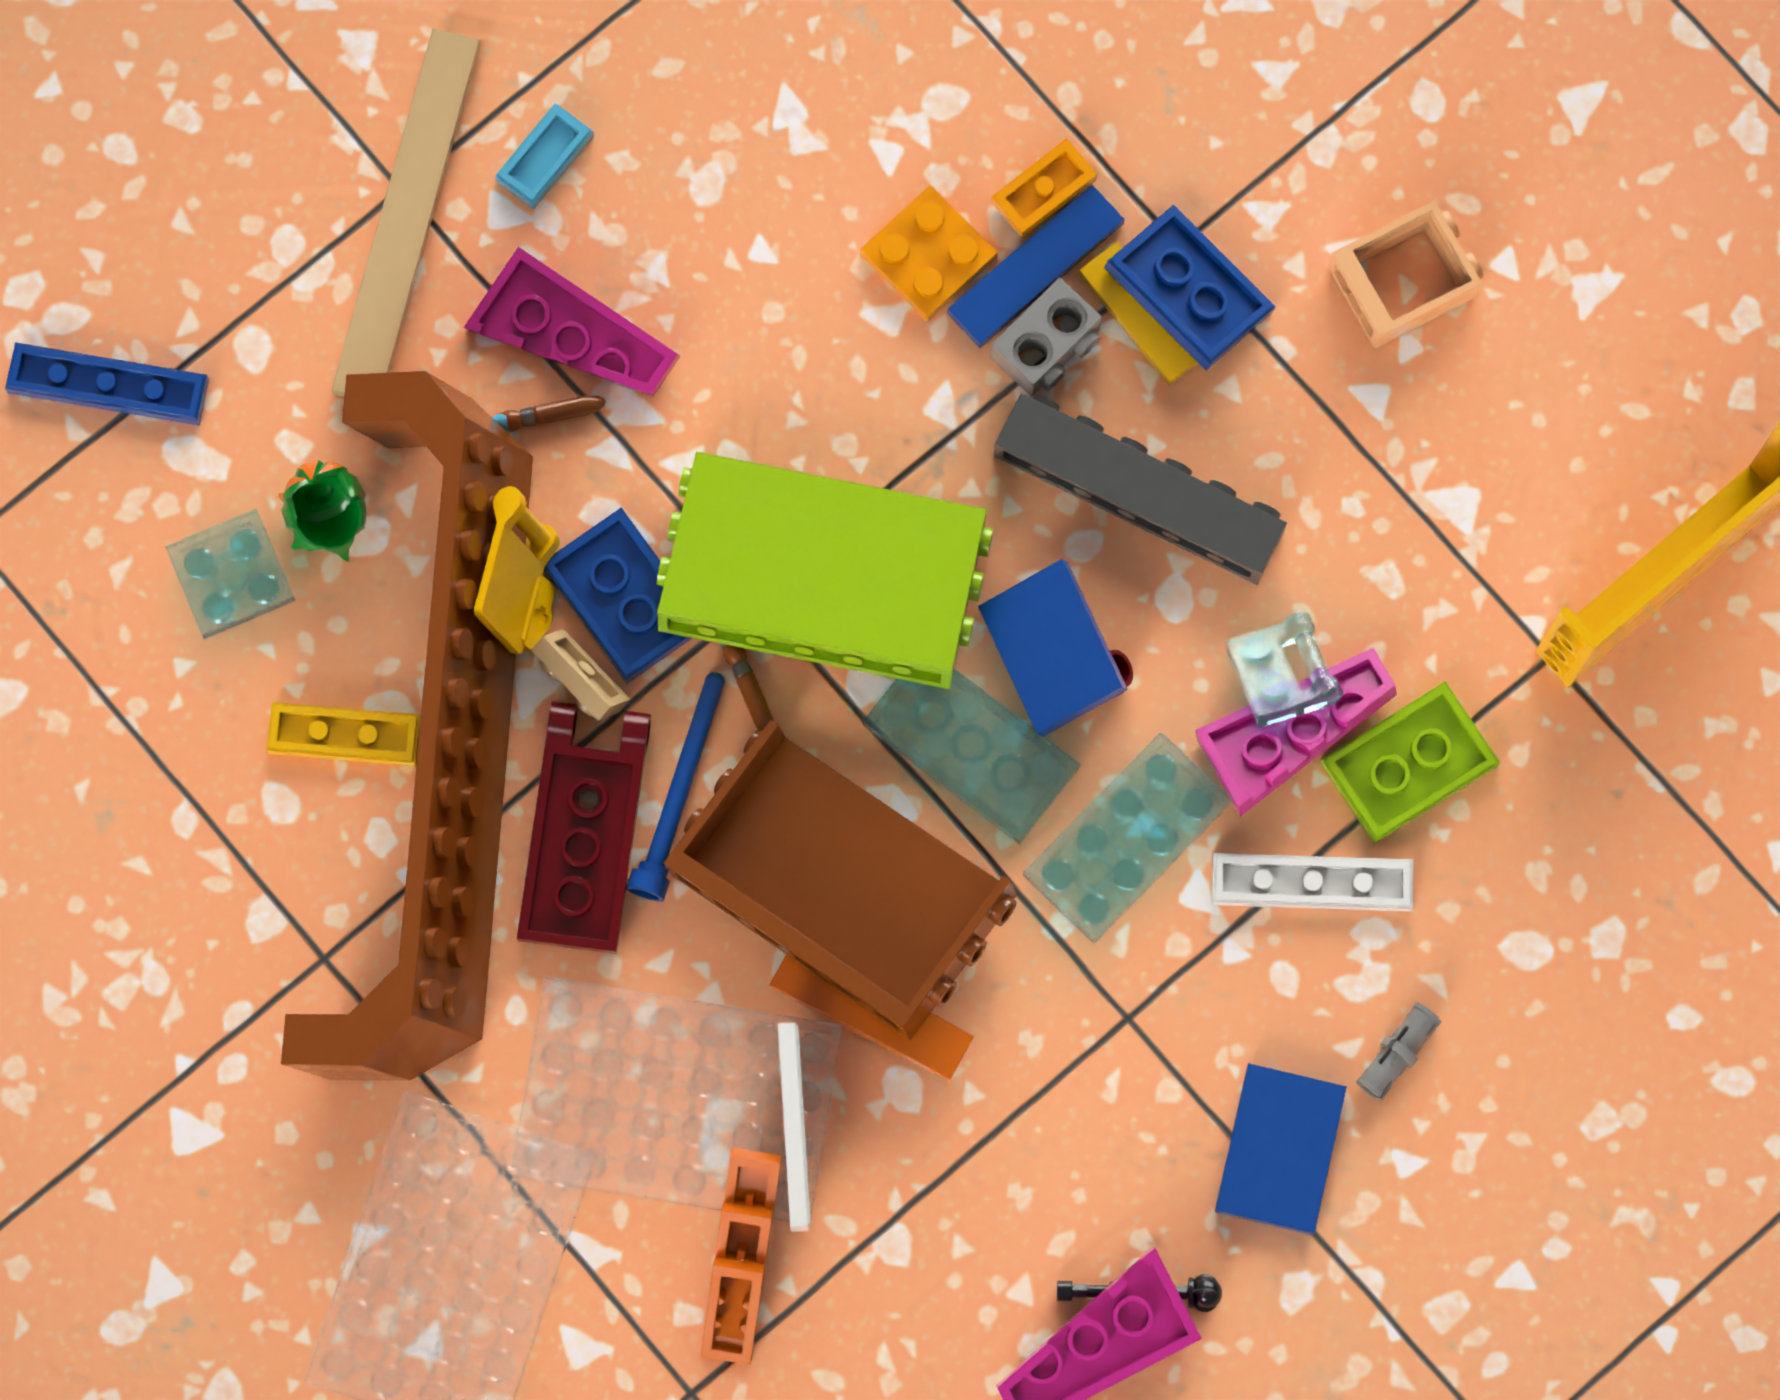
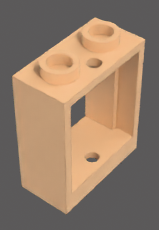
M1435 200L1331 254L1328 268L1374 350L1477 298L1482 286L1481 279L1484 277L1482 268L1471 252L1465 254L1457 240L1460 233L1455 220L1448 211L1442 213ZM1425 231L1457 287L1392 320L1360 263Z

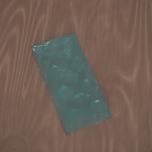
M955 668L950 689L896 679L862 721L863 726L1019 845L1081 765L1045 736H1039L1033 727Z
M1160 732L1023 871L1022 876L1095 944L1232 804V801L1225 791L1168 737Z

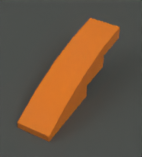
M785 955L769 984V987L848 1032L854 1035H861L899 1058L904 1057L947 1082L951 1080L974 1038L973 1035L930 1013L913 1038L909 1040L787 955Z
M732 1148L700 1357L751 1365L782 1155Z

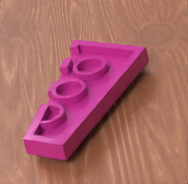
M520 247L513 253L463 327L470 332L654 397L681 357L675 351Z
M1371 648L1195 730L1196 738L1241 817L1397 695L1396 685L1374 648Z
M1153 1246L999 1382L996 1387L1002 1399L1086 1400L1201 1340L1202 1338L1156 1248Z

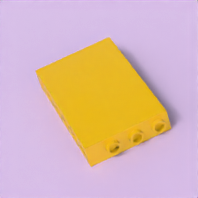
M1780 423L1774 428L1751 464L1582 610L1575 615L1566 605L1559 611L1535 652L1568 688L1780 506Z

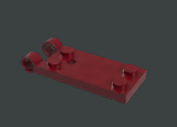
M552 701L517 940L518 942L617 954L645 756L650 736L651 714L632 711L625 712L620 752L572 746L576 729L578 706L571 703ZM586 791H592L598 796V803L592 809H584L579 804L581 794Z

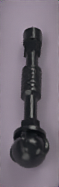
M1209 1274L1198 1275L1194 1280L1189 1277L1188 1286H1175L1181 1299L1187 1300L1188 1307L1193 1308L1194 1306L1201 1312L1212 1311L1222 1298L1220 1284ZM1057 1281V1301H1072V1298H1095L1113 1281H1110L1108 1285L1072 1284V1281Z

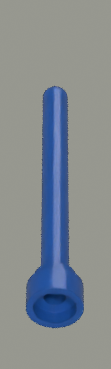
M711 672L705 678L646 861H640L638 869H632L626 890L630 893L648 900L663 902L670 884V880L666 878L668 870L664 868V861L669 855L724 687V677L718 672Z

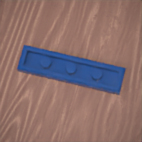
M1093 185L1089 186L947 309V314L981 348L1037 300L1059 277L1062 278L1118 230L1124 224L1125 219Z
M15 342L5 390L9 394L200 426L209 378L206 374Z

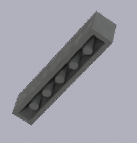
M1023 393L1020 394L995 442L994 457L1258 585L1287 525V522L1279 519L1281 514L1276 509L1261 502H1254L1252 506L1236 498V492L1219 481L1210 480L1207 484L1191 476L1192 470L1176 460L1167 458L1165 462H1162L1148 455V449L1131 438L1122 437L1119 441L1103 433L1104 428L1088 417L1079 415L1074 419L1060 412L1059 405L1045 396L1034 394L1031 398Z

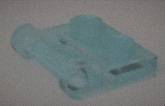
M1296 612L1288 616L1283 623L1226 640L1228 655L1259 728L1333 705L1343 696L1338 679L1332 677L1328 671L1313 636L1315 632L1314 623L1307 612ZM1296 643L1313 683L1311 687L1300 690L1282 647Z

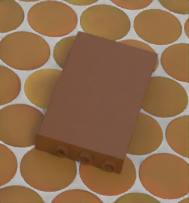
M770 720L763 730L758 729L750 736L743 750L745 755L733 770L731 768L727 769L720 776L714 787L715 795L704 809H697L690 816L684 827L685 835L664 861V864L672 876L911 1040L936 1005L942 1007L952 997L957 987L955 979L966 965L969 967L973 966L982 956L987 945L985 938L996 924L1002 926L1010 918L1017 904L1016 900H1014L1017 896L1011 880L1005 876H1002L1000 880L996 879L786 738L780 726Z

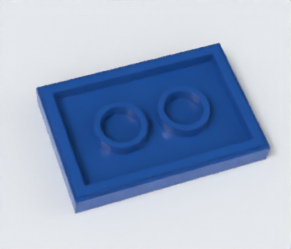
M1172 205L1112 256L1104 266V269L1206 371L1270 316L1276 307L1175 205Z
M621 507L556 552L546 564L544 571L620 676L628 684L692 638L658 631L657 611L663 586L657 585L660 559Z
M1060 559L978 606L1031 723L1039 736L1044 737L1128 690L1070 565L1064 559Z
M1248 1063L1214 1212L1314 1235L1347 1086Z

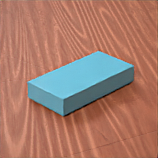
M555 103L495 175L496 182L532 209H535L594 137L593 131Z

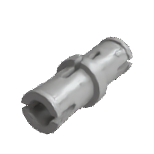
M1416 1002L1392 1036L1386 1035L1380 1043L1382 1049L1356 1081L1358 1086L1374 1099L1382 1101L1406 1067L1412 1068L1417 1062L1416 1054L1442 1022L1439 1017L1424 1005Z

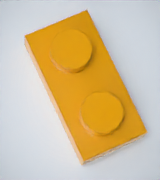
M1066 138L991 196V203L1018 235L1023 238L1097 180L1098 174Z

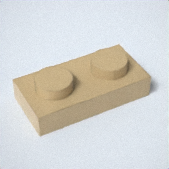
M564 629L542 636L531 649L541 660L540 665L544 672L552 679L561 681L574 695L576 705L584 713L595 717L598 721L619 713L631 700Z

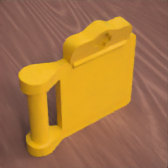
M509 486L500 489L494 496L493 508L497 523L475 602L474 615L510 653L521 654L522 652H530L552 624V603L555 596V588L552 582L543 576L546 564L558 549L560 538L559 534L550 525L541 524L526 507L525 496L517 488ZM515 524L527 536L528 547L511 530Z

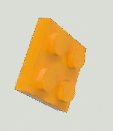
M931 185L860 249V255L927 322L998 257V252Z

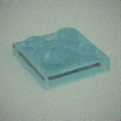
M257 508L165 546L204 639L296 601Z

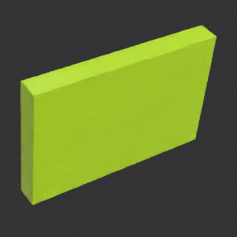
M1446 681L1320 760V764L1374 845L1500 765L1499 760Z

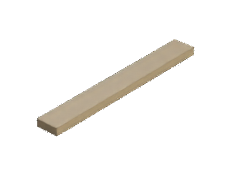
M432 28L332 386L333 395L344 397L347 374L390 373L481 45L480 40L477 38Z

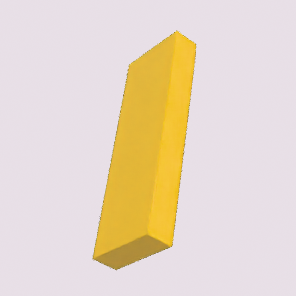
M1117 241L1079 270V276L1168 386H1170L1199 363L1104 269L1107 261L1123 248Z
M272 702L266 751L268 754L416 766L421 716L420 714Z

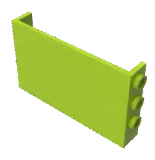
M696 451L692 468L684 467L681 474L678 496L685 497L682 512L673 511L669 524L667 539L674 542L671 557L662 556L659 565L657 585L663 586L657 611L658 631L950 689L959 645L969 647L974 618L966 616L969 600L978 602L981 593L984 573L976 571L978 557H988L994 528L985 527L987 509Z

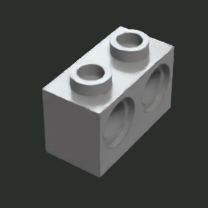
M1059 277L991 344L990 358L1031 397L1042 387L1048 392L1064 377L1067 370L1063 366L1075 354L1083 358L1099 342L1101 336L1098 332L1100 331L1102 316ZM1068 315L1075 318L1080 326L1073 332L1065 333L1059 331L1054 326L1053 321L1060 316ZM1036 349L1045 356L1046 360L1038 366H1028L1020 360L1019 355L1024 350Z

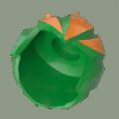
M320 460L307 461L298 467L295 476L289 479L284 493H279L278 495L284 502L281 512L286 528L292 530L294 534L291 548L308 551L325 549L339 555L348 562L349 548L354 542L355 535L365 528L367 512L364 500L366 494L357 477L349 473L344 466L332 461L326 463Z

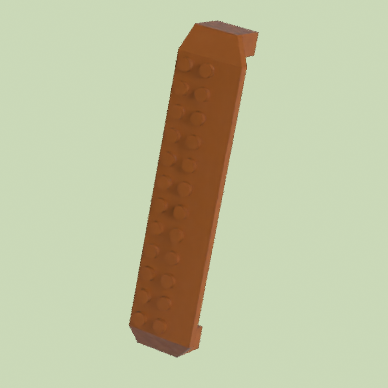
M427 371L346 375L342 423L387 448L427 447L443 465V478L399 962L348 1015L285 1014L281 1065L330 1080L411 1081L482 1040L516 654L510 653L474 615V606L497 523L493 508L494 496L504 487H515L525 496L526 507L529 509L533 456L471 397ZM515 524L511 530L526 544V535Z

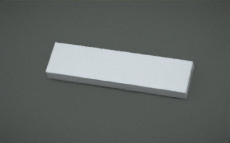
M1213 853L1212 905L1411 912L1413 909V859Z
M795 1022L778 1023L791 1232L809 1231V1228H811L799 1029Z

